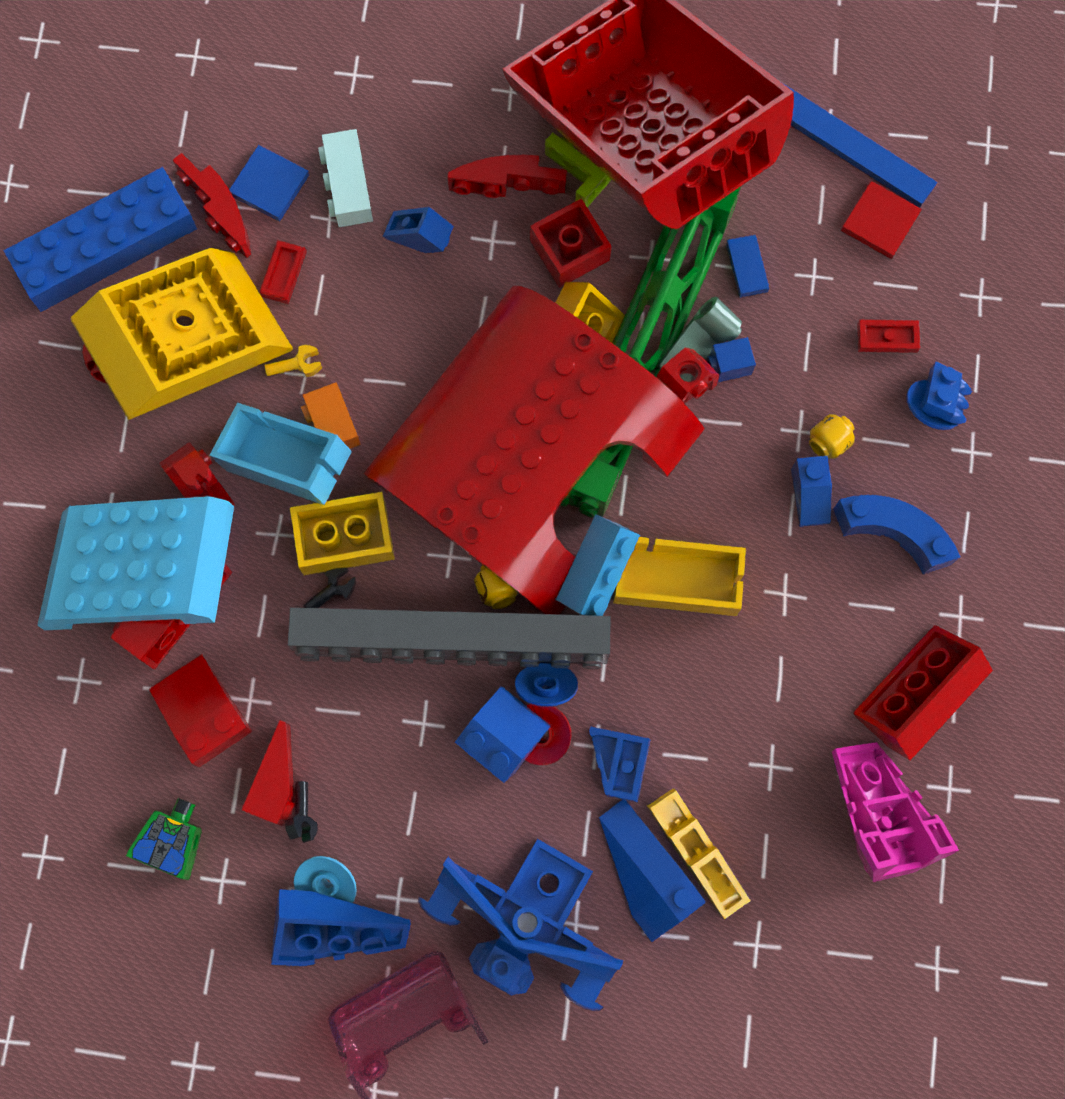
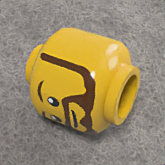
M482 565L481 571L474 578L482 603L486 606H492L493 609H502L514 603L518 592Z

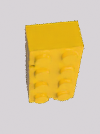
M639 537L621 579L614 590L613 604L737 616L742 608L743 581L741 579L744 576L746 548L655 539L652 552L647 551L649 538Z

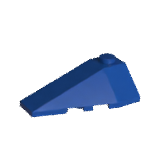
M621 800L599 817L631 915L651 942L672 929L706 903L685 873L626 800Z
M279 889L275 912L271 965L308 966L314 965L315 959L333 956L334 961L345 959V954L362 951L369 955L406 948L411 922L409 919L317 892Z

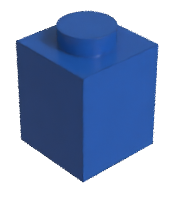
M748 337L715 344L712 347L710 356H707V362L719 374L718 382L752 375L756 366Z

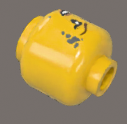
M829 414L810 430L811 439L809 440V445L818 456H828L830 459H836L854 444V425L845 416L839 417Z

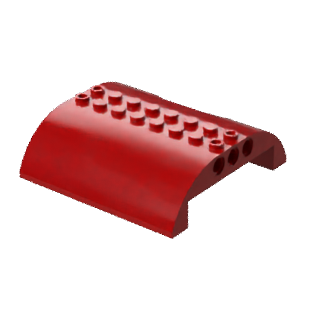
M515 285L511 287L363 475L386 493L389 492L526 598L542 614L561 615L567 606L557 601L556 598L575 559V556L557 539L554 531V515L564 498L597 456L607 447L617 444L629 445L643 453V460L665 477H668L705 428L683 401L633 358L555 302L531 289Z

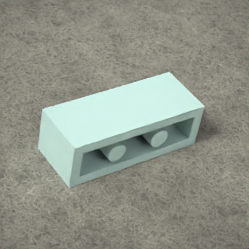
M357 130L322 135L323 146L318 147L321 164H327L328 173H323L326 191L331 190L333 199L327 200L330 217H336L339 227L373 222Z

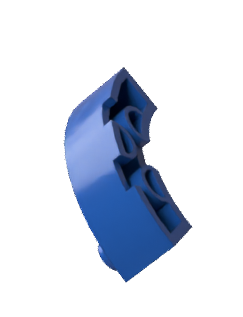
M859 495L840 499L833 508L843 536L871 534L889 537L900 543V546L911 555L922 574L951 566L961 557L949 535L932 517L904 501L879 495Z

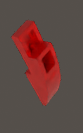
M180 153L173 159L177 169L175 175L185 187L191 185L196 190L194 192L195 196L204 205L203 209L207 216L205 219L206 224L216 234L220 231L226 237L224 241L234 253L240 251L248 258L251 255L247 229L229 188L210 165L200 172Z
M502 155L464 164L449 171L447 178L449 191H454L460 195L474 193L482 194L487 198L506 197L508 187H513L518 191H528L531 189L555 195L558 193L565 194L567 170L540 167L538 155Z

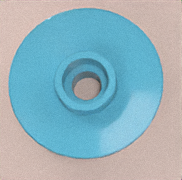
M325 856L309 858L299 866L294 876L295 890L313 891L351 903L355 900L357 889L353 875L346 866L333 858Z

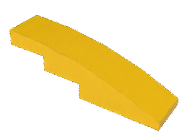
M672 788L647 806L723 919H726L751 901L719 850L712 844L697 819L692 816L675 789Z

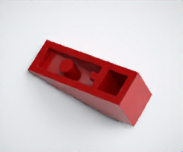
M280 720L242 807V811L282 826L284 820L292 817L296 804L292 802L294 799L291 729L290 725Z

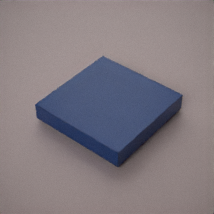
M258 145L229 190L235 199L280 222L309 177V171Z

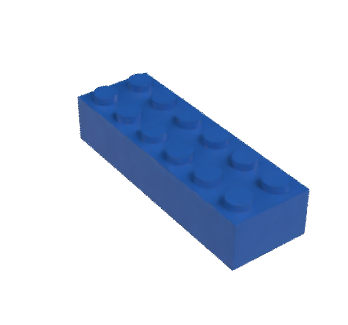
M161 167L3 251L29 298L42 312L195 231L197 227L164 168Z

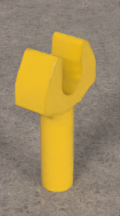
M310 345L299 346L298 354L294 358L265 364L267 376L293 370L302 371L306 377L316 375L322 369L321 363L313 362L307 364L305 360L308 357L319 355L318 349Z

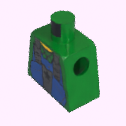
M178 798L171 815L155 810L129 848L126 856L180 879L189 880L202 833V828L188 823L196 805Z

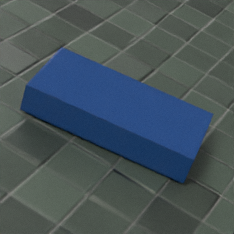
M756 235L727 240L726 246L739 298L767 293L769 291V284Z

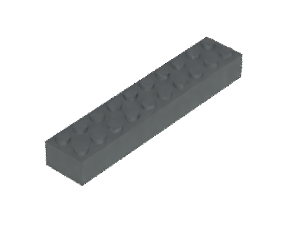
M290 607L288 646L296 656H301L300 660L310 662L319 661V657H332L334 662H350L351 657L363 658V662L381 663L382 658H392L398 664H412L413 659H426V664L443 665L445 660H457L458 665L464 666L476 665V661H489L488 665L500 667L507 666V662H520L522 667H538L539 662L551 663V667L569 668L570 663L583 664L582 667L586 669H600L601 664H607L610 656L611 616Z

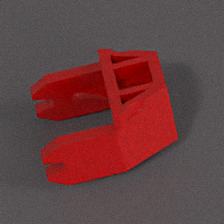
M685 347L662 366L656 378L686 404L693 397L698 399L707 390L714 389L717 386L719 374L694 349ZM688 373L694 376L695 380L687 382L681 379L680 376Z
M188 442L159 463L185 498L210 496L229 501L235 508L234 501L210 470L209 466L213 463L203 449L197 452L192 444Z

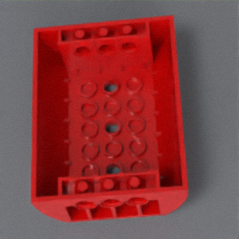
M608 0L502 69L510 87L517 95L661 224L674 229H679L775 164L786 141L793 116L794 92L675 0ZM616 99L622 100L620 102H613ZM650 128H652V129H658V130L653 131V132H648V131H647V130L650 129Z

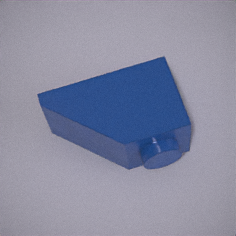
M430 207L393 211L383 237L423 253L443 252L450 241V234L454 226Z
M828 456L797 458L791 468L799 527L830 524L832 482Z

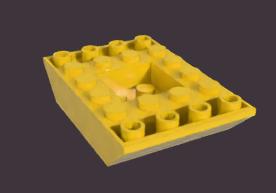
M208 248L99 290L71 316L72 324L128 420L293 350L236 254L214 248ZM180 316H187L192 319L193 323L189 326H182L177 323L176 319Z

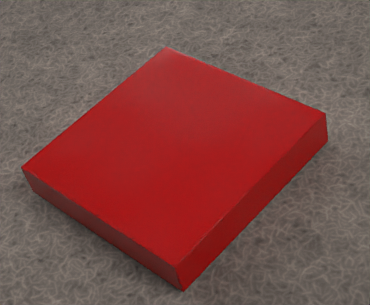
M871 181L844 223L841 231L892 259L922 209Z

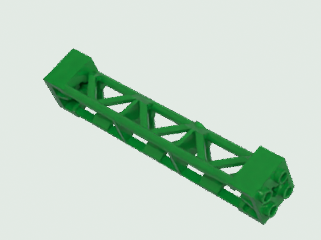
M741 187L686 223L666 271H661L678 229L672 228L671 230L670 227L664 225L612 343L624 353L626 352L630 337L645 306L649 305L650 308L629 356L649 372L656 368L655 377H657L661 370L657 365L683 331L732 217ZM700 223L704 229L693 268L681 280L677 274ZM712 229L714 236L705 254L708 239ZM651 274H652L650 283L648 284V286H647V288H646V285H647V283H648V281H649V279H650V276H651ZM690 285L691 290L682 308L681 294ZM664 311L667 313L659 348L644 364L641 361V357L660 313ZM675 316H676V317H679L678 320H677V322H676V325H675V327H674V329H673V332H672V334H671V336H670V332H671V328H672V325H673L674 317H675ZM617 444L611 446L608 451L605 449L600 453L560 505L565 507L568 504L579 508L581 514L590 518H594L595 514L604 517L633 446ZM618 452H620L615 467L609 465Z

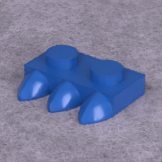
M935 362L929 371L921 410L950 423H965L967 420L961 410L968 409L969 404L964 396L970 395L972 391L966 381L962 379L963 373Z

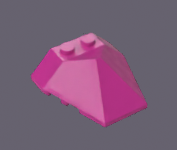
M877 742L836 748L832 751L857 853L873 882L914 873L959 851L937 814L933 816L929 814L919 802L923 797L917 790L913 792L909 790L899 778L903 773Z

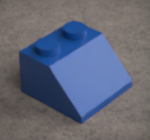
M501 686L472 718L454 743L505 783L516 773L551 726Z

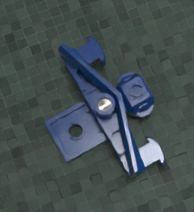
M537 839L506 893L505 890L478 874L476 876L455 864L448 856L443 863V870L437 879L439 884L430 900L427 902L419 897L418 903L420 908L433 920L445 925L454 926L461 923L452 917V914L460 900H462L497 929L500 938L478 943L469 957L473 973L510 996L526 993L534 979L528 954L537 953L580 970L572 987L562 982L560 984L563 994L571 1002L590 1011H601L604 1008L596 1003L595 1000L605 982H610L615 972L620 970L624 960L610 956L595 947L591 941L563 926L592 875V870ZM553 875L557 879L558 888L555 892L546 893L541 889L540 879L543 876Z

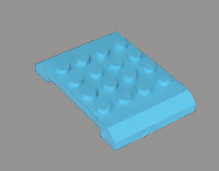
M210 496L69 506L61 515L37 626L43 630L72 629L73 624L169 619H180L185 624L215 623L234 506L229 501Z

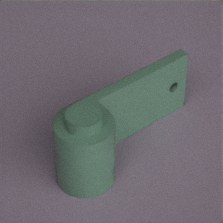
M712 297L698 310L657 367L661 369L663 365L685 347L694 349L706 360L707 356L711 353L713 345L735 340L742 331L740 328L742 321L718 297ZM687 373L680 377L684 381L690 382L694 376Z

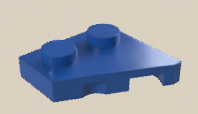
M590 726L589 732L593 741L605 795L638 803L651 740L645 737Z

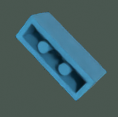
M595 514L556 600L581 615L603 616L640 535L614 521Z

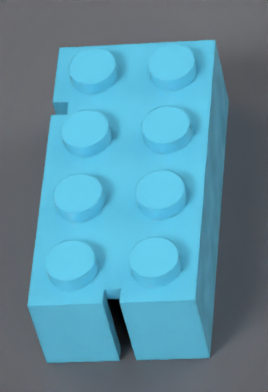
M237 402L209 456L228 472L325 505L337 482L333 476L334 474H341L352 451L336 434L265 411L262 413L259 409Z

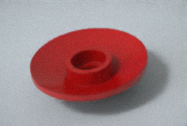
M526 705L551 727L548 729V736L542 737L525 761L535 765H549L557 762L566 754L571 744L572 732L569 721L555 706Z

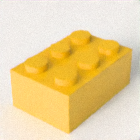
M382 492L326 501L325 505L313 503L290 507L298 567L303 575L326 572L336 568H350L395 560L386 502Z

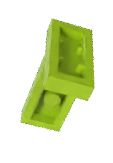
M552 132L545 140V155L583 183L576 191L575 201L582 198L588 207L609 184L611 179L584 154L582 155L574 149L572 143L566 138H560Z

